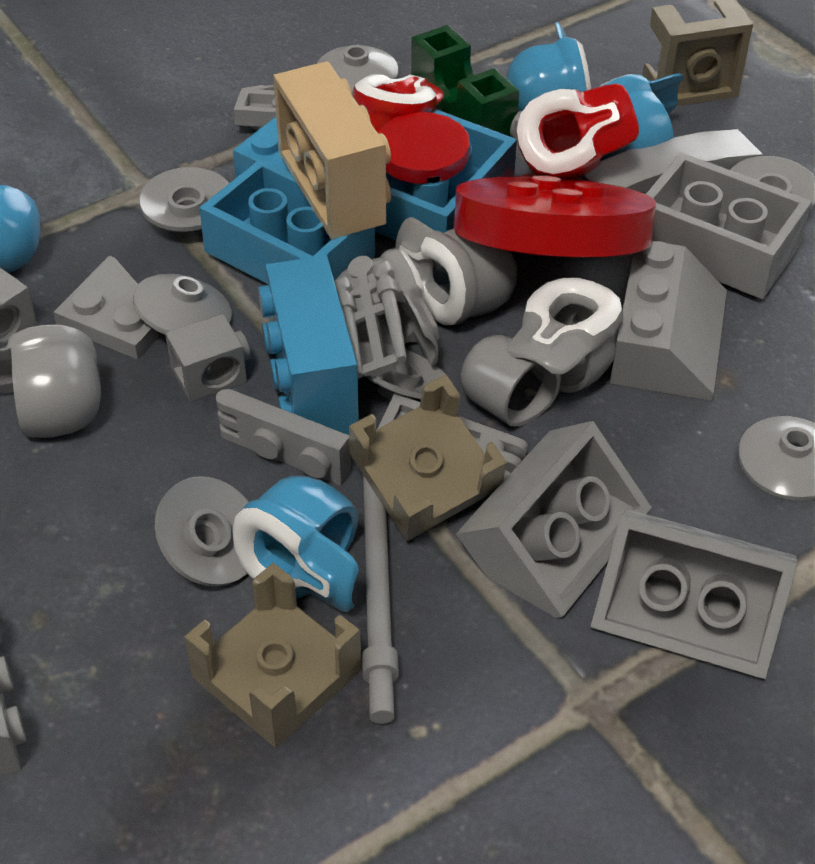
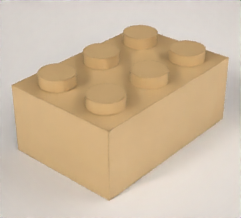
M329 61L273 74L279 154L330 239L386 224V203L391 201V190L386 178V164L391 161L389 143L383 133L378 134L372 126L365 106L357 104L352 96L347 80L345 78L340 79Z

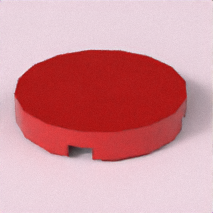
M412 112L393 118L385 123L378 132V134L383 133L391 151V161L386 164V173L401 181L422 184L428 183V178L440 176V181L448 180L461 172L469 160V134L460 123L448 116L431 112Z

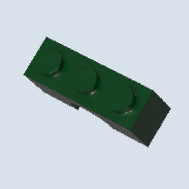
M449 25L413 36L411 41V75L427 79L428 82L436 85L444 92L445 97L437 106L444 113L510 137L511 124L518 113L519 90L496 68L474 75L471 66V45Z

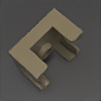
M714 0V5L723 18L685 23L673 5L652 7L650 27L662 47L658 71L655 72L652 66L647 63L644 64L642 76L649 81H654L669 75L682 74L684 80L681 81L678 87L677 106L739 96L753 23L737 0Z
M446 374L422 388L419 407L376 430V417L374 414L368 415L349 426V454L406 541L413 539L492 494L501 485L507 461L493 442L487 444L486 452L484 453L460 419L458 411L461 397Z
M272 563L256 576L252 582L255 609L216 642H214L212 626L208 620L202 621L186 634L184 639L191 676L276 749L361 671L360 630L343 616L338 615L334 619L335 636H333L300 610L296 603L294 579L275 563Z

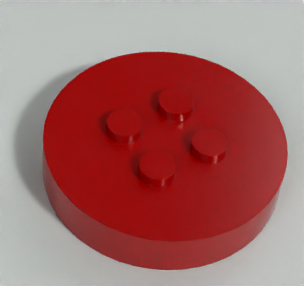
M552 176L476 179L461 183L456 188L454 231L459 236L481 245L528 254L562 257L626 255L643 251L651 246L656 201L644 193L620 186Z

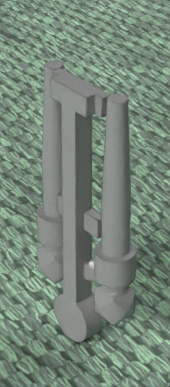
M359 256L353 259L348 266L349 275L352 278H357L359 287L353 290L352 284L345 276L334 280L357 362L358 379L363 377V375L365 377L370 375L373 378L395 370L399 362L402 363L407 360L401 318L396 300L399 293L396 280L394 279V270L387 260L374 265L368 256ZM373 272L376 282L369 283L368 276ZM377 290L378 298L382 301L381 303L375 304L372 293ZM354 297H361L362 310L357 311ZM384 313L395 353L389 356L385 355L378 315ZM366 320L373 361L362 365L356 323Z

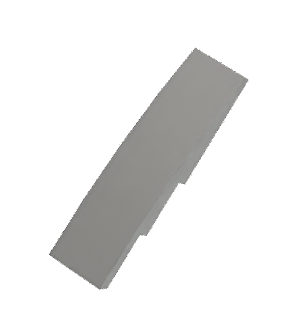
M738 129L699 132L674 137L656 146L632 149L601 161V164L594 170L581 176V180L620 186L646 194L680 152L731 170L734 165L744 159L763 156V154Z

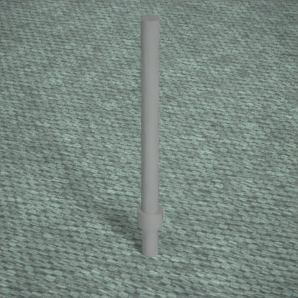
M363 475L368 648L362 653V676L369 683L370 720L374 723L385 724L394 719L393 682L399 676L398 652L392 647L387 515L385 507Z

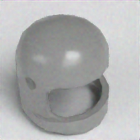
M495 334L481 339L467 354L460 373L462 388L467 396L475 404L510 426H523L538 418L551 406L559 393L561 375L552 374L544 368L542 384L528 407L520 411L508 408V404L516 384L537 363L528 359L512 357L507 351V347L513 339L509 336Z

